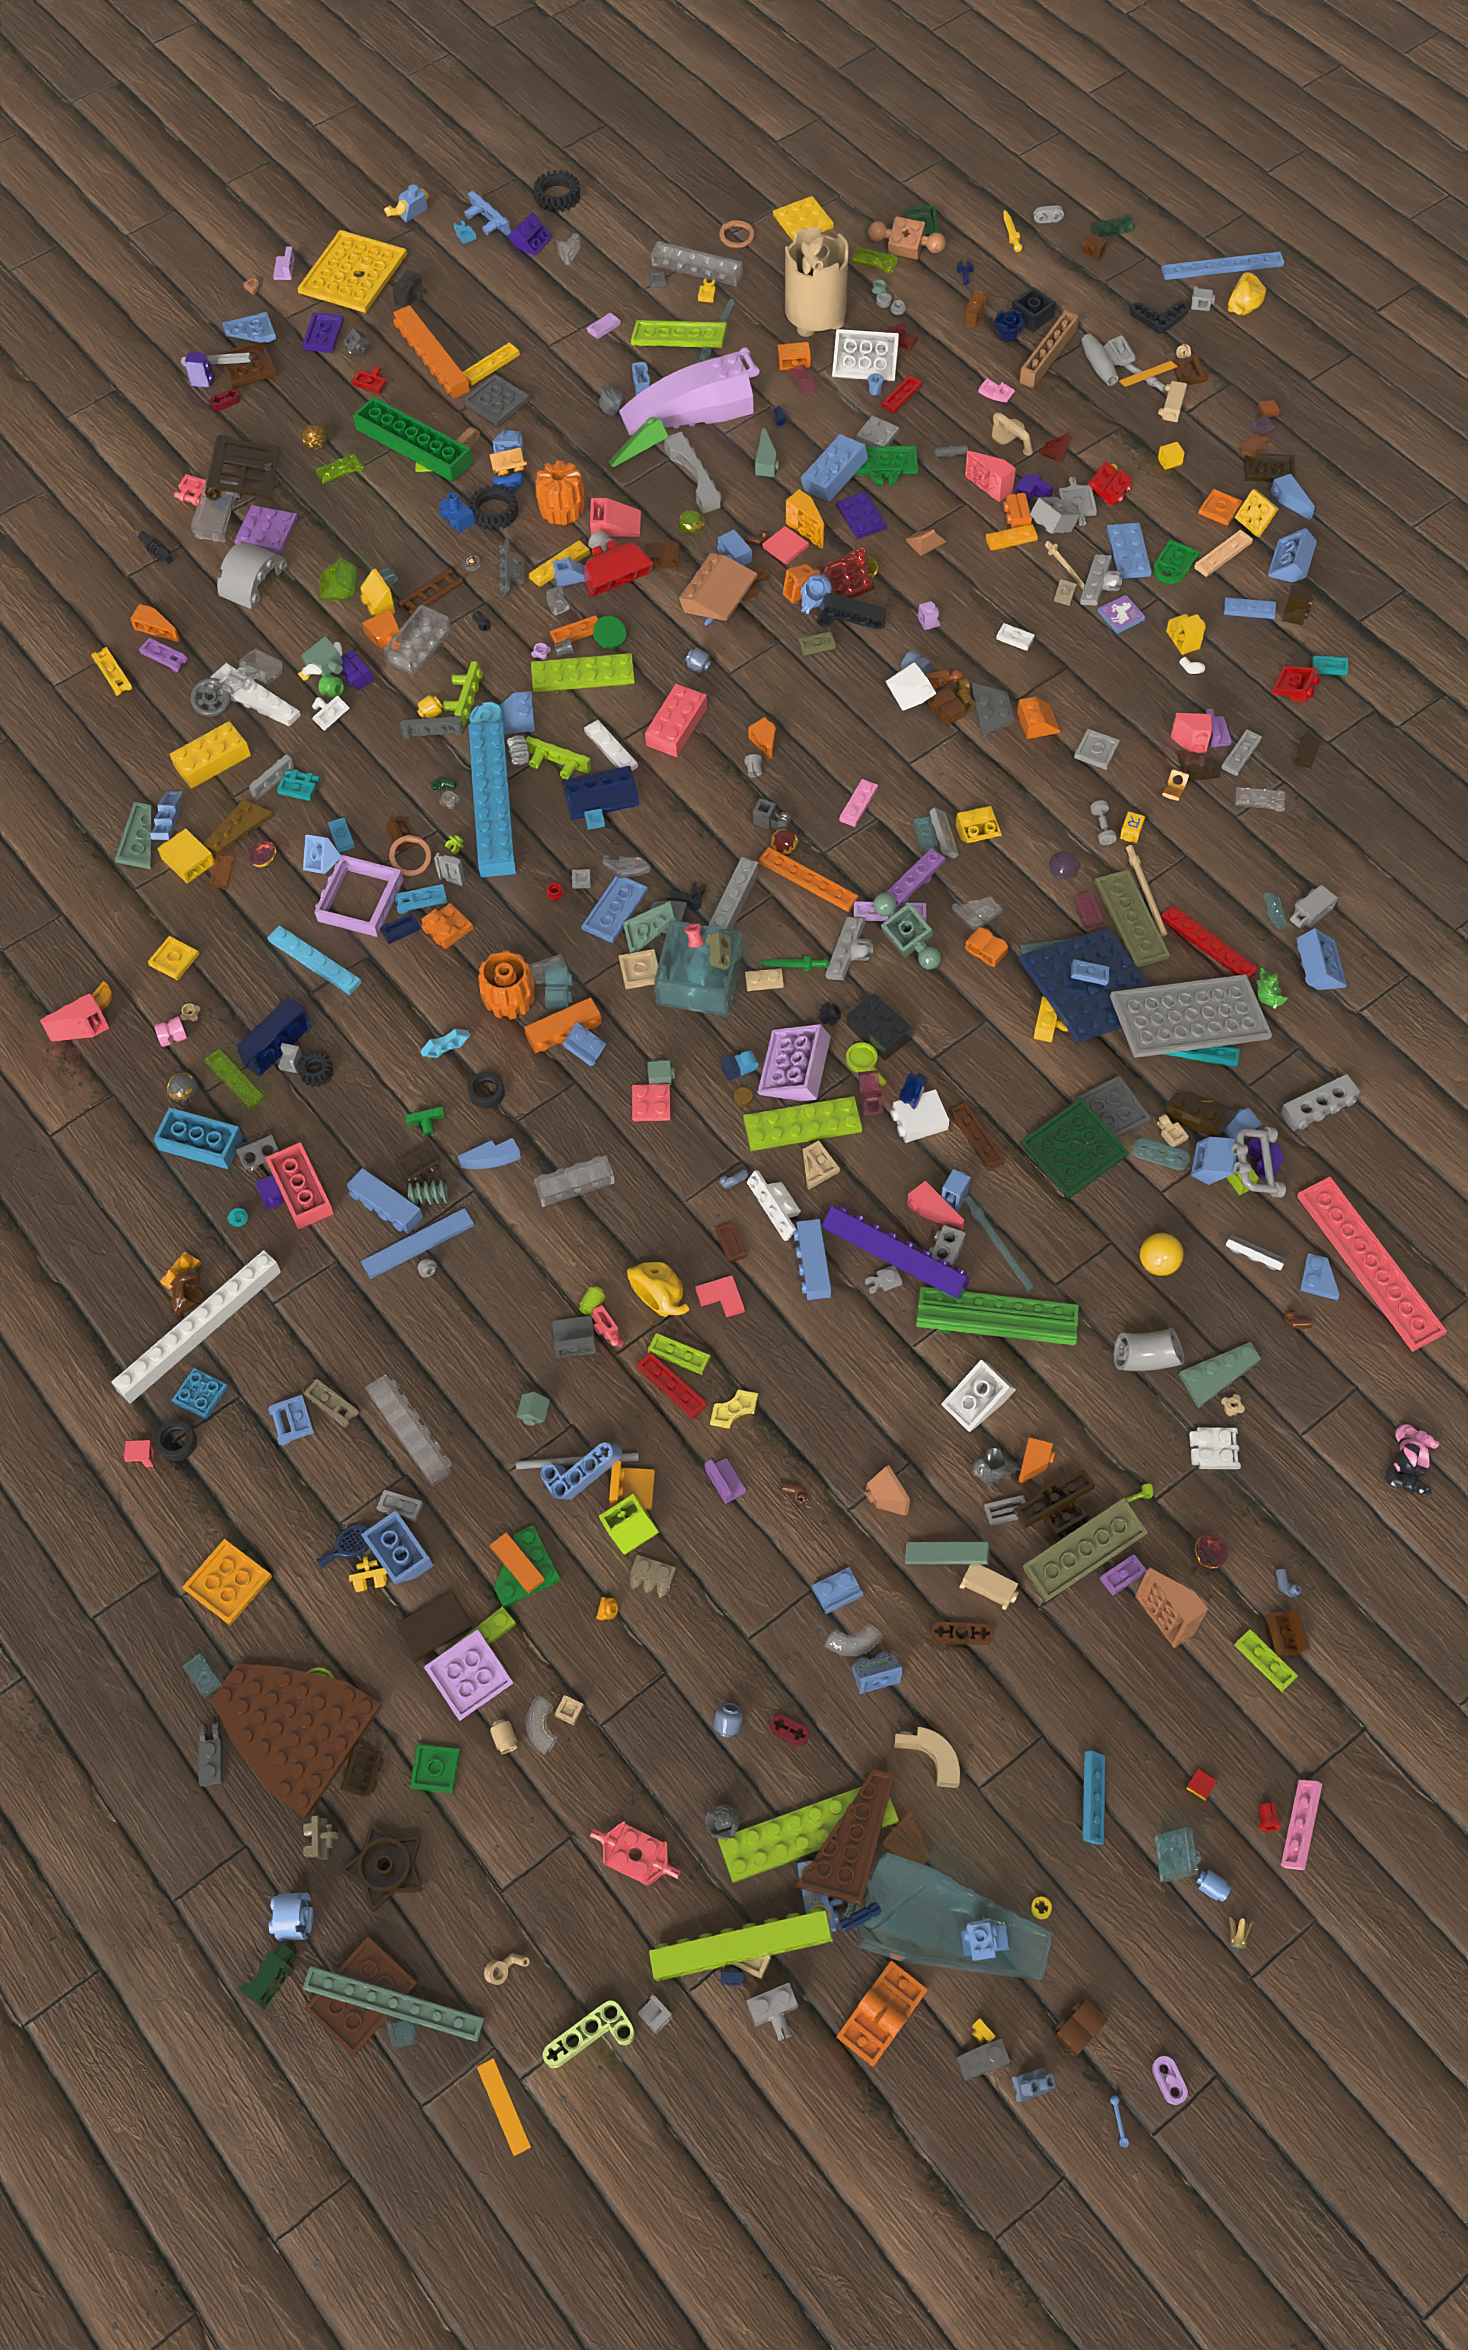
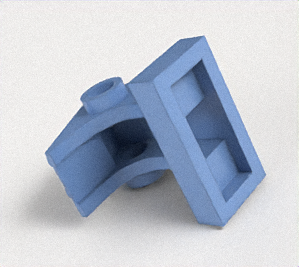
M991 1919L968 1922L967 1927L963 1928L964 1931H961L964 1955H972L973 1961L996 1958L995 1952L1010 1950L1005 1924L996 1926V1923H992Z

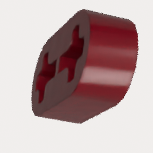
M230 389L212 396L210 402L214 410L220 411L238 404L240 397L237 390Z
M776 1715L770 1721V1731L776 1737L795 1746H803L807 1743L809 1733L805 1726L783 1715ZM782 1721L783 1726L788 1730L780 1728L778 1731L774 1723ZM791 1731L795 1733L802 1731L804 1739L799 1738V1740H796L795 1734L791 1733Z

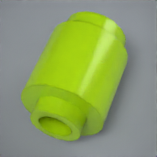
M597 1286L589 1287L580 1302L579 1310L583 1314L592 1317V1311L601 1306L606 1297L603 1294L604 1291Z

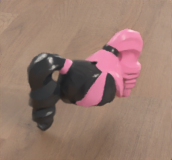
M1408 1424L1400 1425L1395 1431V1437L1400 1445V1453L1396 1463L1385 1472L1386 1481L1391 1487L1402 1488L1409 1493H1417L1421 1496L1423 1494L1430 1495L1432 1493L1431 1488L1414 1477L1422 1476L1427 1472L1429 1467L1428 1448H1437L1440 1443L1435 1441L1434 1437L1427 1435L1423 1430L1417 1431ZM1401 1471L1403 1474L1398 1475L1397 1472Z

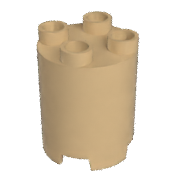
M809 227L797 231L794 242L789 247L785 246V313L788 320L797 326L798 334L805 337L813 335L815 331L842 328L847 309L848 243L840 233L836 239L825 235L821 250L817 254L823 262V268L820 271H815L811 268L808 275H805L803 272L802 259L805 256L802 252V243H810L813 239L822 236L820 227Z

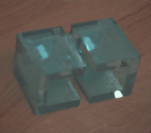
M545 968V985H547L545 987L546 1008H568L569 1002H572V991H569V985H572V974H569L568 968Z

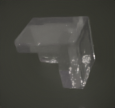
M560 585L546 591L547 605L554 616L569 610V605L563 597V590Z

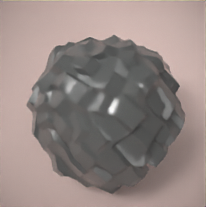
M718 1803L711 1807L706 1814V1829L710 1832L712 1838L728 1840L738 1830L740 1814L730 1805Z

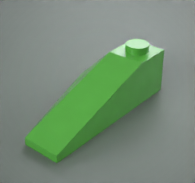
M654 416L648 418L646 423L642 424L608 461V464L611 467H615L668 438L669 436L661 419Z

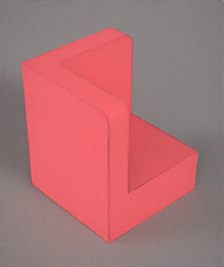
M150 1440L125 1442L124 1460L126 1462L142 1461L145 1467L154 1466L155 1447Z

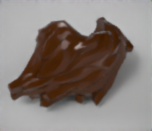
M188 1267L186 1271L180 1273L170 1283L172 1286L170 1291L173 1292L170 1305L173 1306L172 1309H174L173 1316L182 1317L184 1311L200 1304L204 1300V1294L199 1289V1273Z

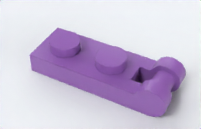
M148 638L139 648L141 654L170 667L175 672H178L181 669V665L188 661L184 654L151 638Z

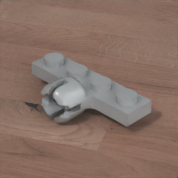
M1095 555L1080 599L1081 605L1097 606L1103 590H1120L1122 585V578L1120 576L1122 573L1109 570L1112 555Z
M846 918L825 974L827 979L844 980L851 961H868L871 959L872 956H868L873 955L871 940L860 939L866 923L864 918Z

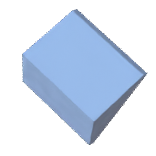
M306 835L303 870L326 874L342 856L328 838Z

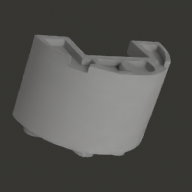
M239 542L227 553L220 569L223 572L221 577H218V595L253 609L261 598L258 585L273 568L276 575L279 576L286 569L287 561L283 556L249 542Z

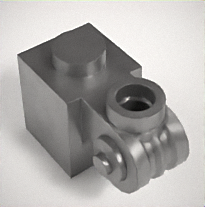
M759 798L753 810V825L770 829V827L780 830L779 832L785 831L791 821L790 815L781 812L780 815L777 814L776 803Z

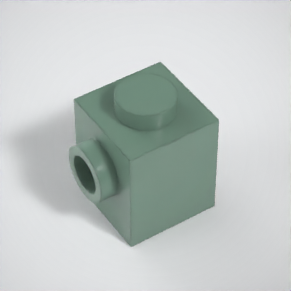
M670 1060L647 1062L649 1084H670L672 1086L671 1079L675 1078L674 1067L670 1068Z
M536 1392L523 1394L516 1417L530 1426L542 1423L547 1416L550 1400Z

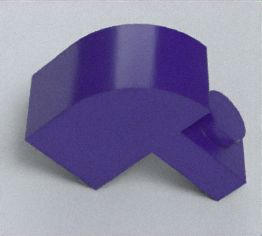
M1026 475L1016 485L1015 495L1017 493H1025L1029 504L1034 496L1038 498L1052 497L1053 485L1041 481V475Z
M1252 1138L1247 1146V1153L1260 1160L1255 1173L1266 1180L1261 1141ZM1272 1143L1269 1148L1275 1178L1283 1161V1153L1276 1143Z

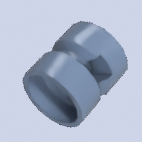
M914 650L909 651L901 663V669L903 670L915 662L924 674L930 673L933 668V662L925 657L922 658V655Z

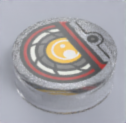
M468 555L464 558L463 562L466 570L475 571L479 569L480 559L478 556Z

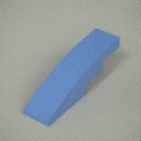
M166 791L158 804V813L154 818L155 827L151 832L152 840L170 839L180 813L184 796L183 791Z

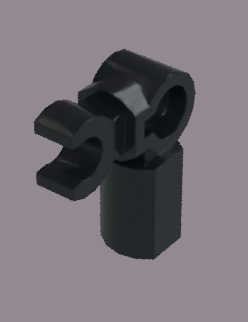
M694 882L690 895L670 890L668 901L686 902L689 908L698 910L702 907V898L706 892V884H703L702 888H697V882Z

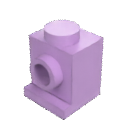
M932 601L920 604L918 619L923 629L927 630L940 626V622L937 619L939 617V610L935 607V604Z

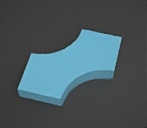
M454 1029L444 1037L430 1039L420 1052L422 1056L438 1058L442 1053L450 1049L460 1048L470 1037V1033L468 1030Z

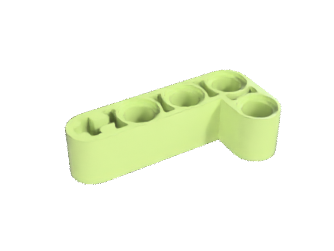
M607 2001L544 2048L543 2059L549 2067L558 2068L608 2030H610L615 2040L621 2045L630 2044L634 2040L635 2031L621 2007L614 2001ZM610 2007L617 2009V2015L613 2019L605 2017V2012ZM591 2021L598 2023V2029L594 2033L586 2031V2026ZM622 2027L630 2029V2035L625 2039L618 2037V2031ZM578 2036V2045L573 2048L567 2045L568 2038ZM561 2043L563 2044L564 2048L568 2051L567 2054H565L563 2050L559 2052L562 2049L559 2046ZM551 2051L559 2052L557 2054L558 2060H548L551 2057Z

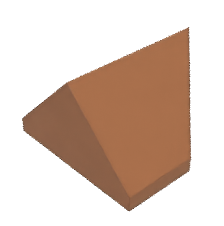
M934 529L919 531L906 538V542L920 556L947 542L935 533Z

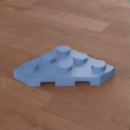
M267 312L222 323L226 336L260 343L271 342L276 339Z

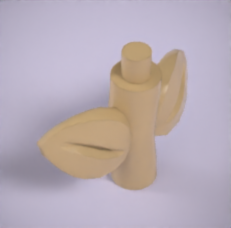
M825 235L813 239L810 243H802V252L805 256L802 259V265L805 275L810 273L811 268L815 271H820L823 268V262L817 254L821 250Z

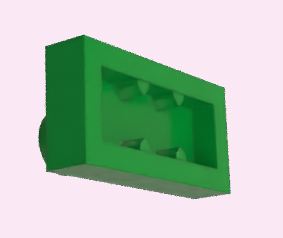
M438 1107L405 1115L408 1127L421 1124L423 1135L428 1136L435 1133L432 1122L445 1119L443 1108Z

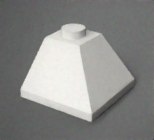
M915 662L885 681L902 710L921 704L936 694L929 680Z

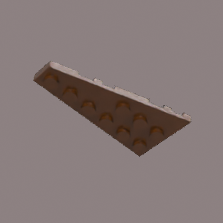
M875 1769L872 1770L860 1788L859 1793L853 1802L850 1803L845 1814L838 1821L820 1848L819 1853L808 1866L803 1877L796 1884V1888L862 1906L895 1779L894 1774Z

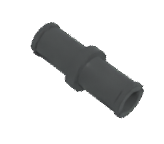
M949 444L946 447L934 448L935 458L945 456L951 458L954 455H967L968 452L967 444L955 446Z

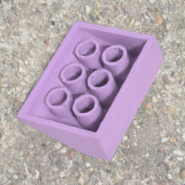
M821 1024L772 1030L758 1088L759 1095L796 1101L817 1100L831 1038Z

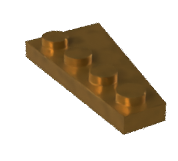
M243 799L203 845L211 853L219 856L236 844V840L246 837L248 832L254 827L257 829L264 820H270L273 817V812Z

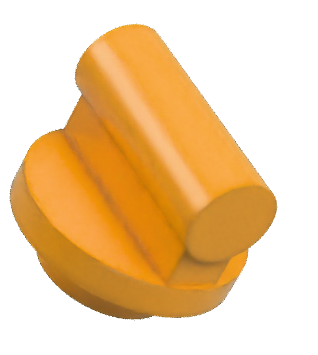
M602 1597L596 1618L598 1620L614 1619L618 1612L616 1601L613 1598Z

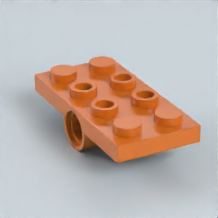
M890 1961L836 2038L874 2067L928 1989L893 1961Z

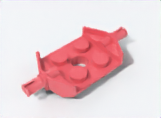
M624 1821L608 1833H603L593 1828L590 1837L600 1841L603 1845L604 1865L647 1886L665 1874L676 1879L679 1878L681 1870L668 1863L667 1842L659 1841L626 1825ZM634 1849L642 1852V1857L638 1861L630 1859V1852Z

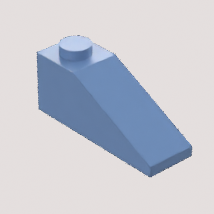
M1288 474L1274 479L1271 487L1272 496L1280 504L1309 520L1312 519L1315 506L1294 477Z

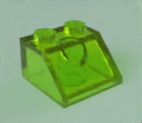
M341 557L321 573L318 599L345 600L347 597L352 596L355 592L356 566Z

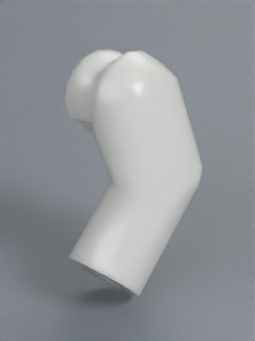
M1186 657L1182 658L1179 662L1189 674H1199L1205 670L1204 664L1190 662Z

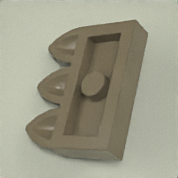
M637 1555L630 1572L631 1588L635 1589L644 1581V1591L649 1593L657 1585V1594L661 1598L668 1593L677 1569L674 1566Z

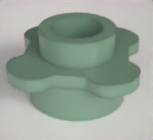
M876 280L873 283L872 293H887V283L884 280Z

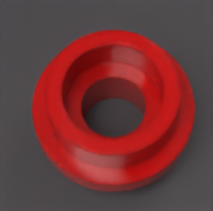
M551 883L546 889V895L551 900H558L564 894L563 887L558 883Z

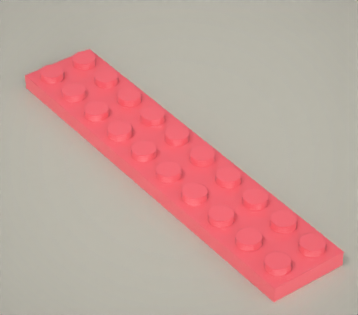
M1331 1177L1298 1193L1297 1198L1412 1352L1446 1334L1447 1330Z

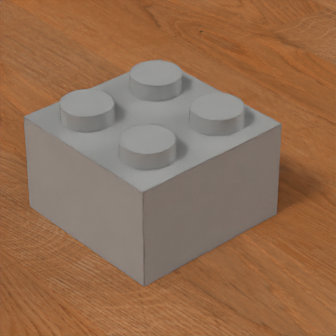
M1039 497L1030 516L1034 518L1036 523L1046 527V531L1054 534L1072 532L1080 514L1058 497Z

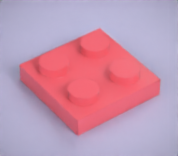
M670 1084L632 1085V1120H670Z

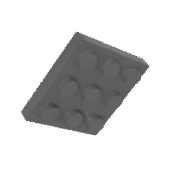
M494 374L463 399V404L494 425L499 426L530 400V397L527 393Z
M1121 1076L1072 1099L1071 1102L1073 1104L1079 1098H1082L1117 1139L1151 1121V1117Z

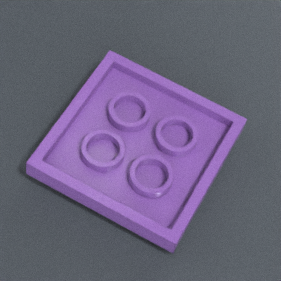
M251 505L234 540L235 544L249 542L271 552L282 554L298 520L297 513Z

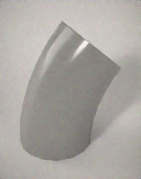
M1173 1328L1148 1333L1122 1332L1117 1337L1114 1346V1363L1118 1370H1158L1184 1364L1185 1361L1181 1342Z

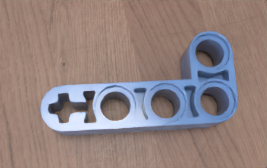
M601 1443L568 1471L561 1465H544L541 1469V1477L554 1498L571 1500L619 1461L622 1456L621 1447L613 1443ZM595 1461L596 1465L593 1469L592 1464ZM580 1473V1480H579V1482H578L577 1477H578V1474ZM565 1486V1493L563 1494L562 1489Z

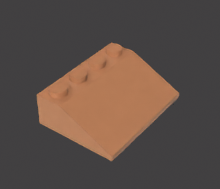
M710 553L679 597L683 611L688 614L727 621L758 575L756 572L725 555Z
M1152 1568L1146 1571L1135 1595L1136 1599L1173 1648L1196 1633L1208 1611L1207 1603L1203 1597L1198 1596L1195 1591Z

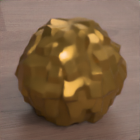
M306 425L301 433L302 441L308 449L319 450L327 441V434L321 426Z

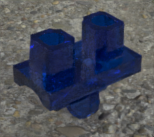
M913 1073L908 1074L904 1087L899 1093V1100L905 1104L908 1103L912 1109L917 1108L928 1078L921 1073L917 1075Z

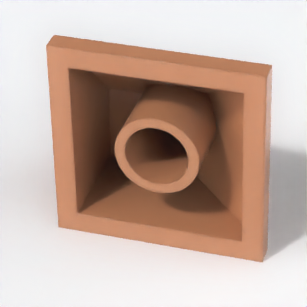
M888 1465L867 1483L865 1495L870 1503H874L876 1508L905 1516L909 1511L910 1498Z

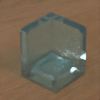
M405 2020L394 2024L392 2022L386 2023L390 2043L395 2050L418 2043L414 2023Z

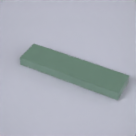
M907 1542L905 1563L988 1564L990 1544L989 1542Z

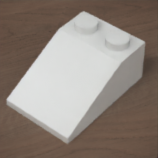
M980 1360L941 1405L971 1432L1003 1405L1016 1389L992 1365L984 1360Z

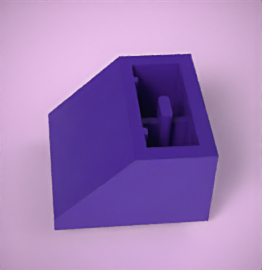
M534 212L523 218L507 235L517 249L534 256L552 238V235Z

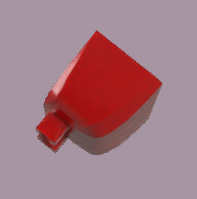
M611 540L606 543L608 550L603 552L601 546L594 547L592 549L593 557L587 560L583 570L590 598L648 575L654 563L645 551L634 542H627L618 546L615 540Z

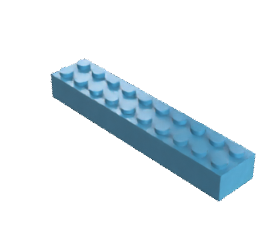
M503 721L470 724L468 727L480 877L516 874Z

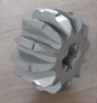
M518 735L507 740V748L511 763L518 766L529 761V754L525 738Z

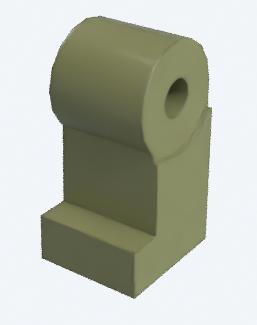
M717 932L706 938V945L710 946L709 963L711 966L726 970L731 963V938L726 934Z

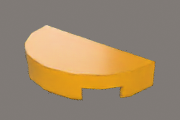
M105 981L91 995L100 1010L105 1009L112 1000L111 989Z

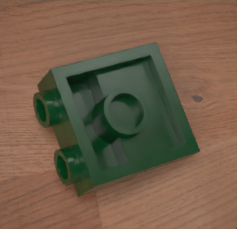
M925 205L923 207L910 206L905 208L904 216L906 219L925 222V236L929 237L932 233H938L935 206Z

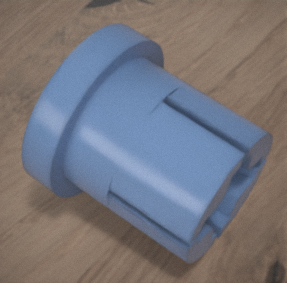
M873 373L868 376L869 393L871 395H879L881 393L884 381L881 374Z

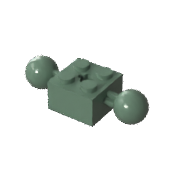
M890 893L877 895L873 902L875 911L879 915L889 917L887 921L881 924L882 932L904 958L916 950L919 953L918 962L921 967L927 970L937 968L941 963V953L937 948L927 947L925 944L926 941L933 937V932L929 925L910 903L897 911V903L893 895Z

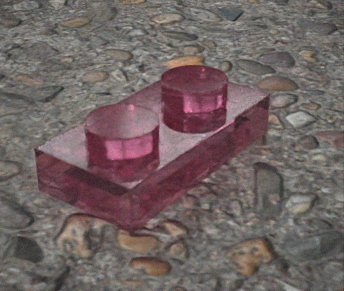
M1092 892L1074 896V902L1085 929L1103 925L1104 920Z

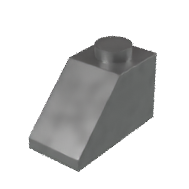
M1002 2039L982 2045L956 2057L964 2081L1005 2067L1010 2063Z

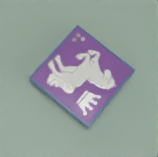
M1127 595L1098 608V613L1117 634L1145 620L1144 614Z

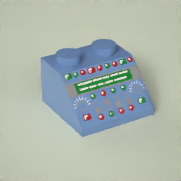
M882 1652L872 1659L861 1658L856 1660L852 1666L859 1694L901 1682L902 1668L894 1652L890 1654Z

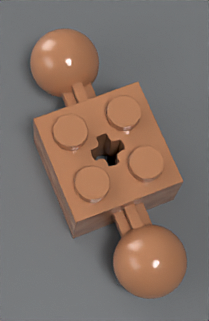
M895 217L892 230L887 229L885 224L880 221L873 222L868 228V236L872 241L881 242L885 238L889 239L888 251L891 255L918 260L922 245L927 246L928 250L932 253H940L946 245L945 237L941 233L936 232L929 235V237L925 236V222Z

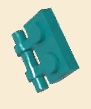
M287 769L286 776L289 777H282L277 788L278 794L311 801L317 788L316 783H320L321 777L311 772L303 773L297 769Z

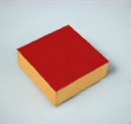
M1197 1769L1186 1789L1206 1801L1217 1780Z

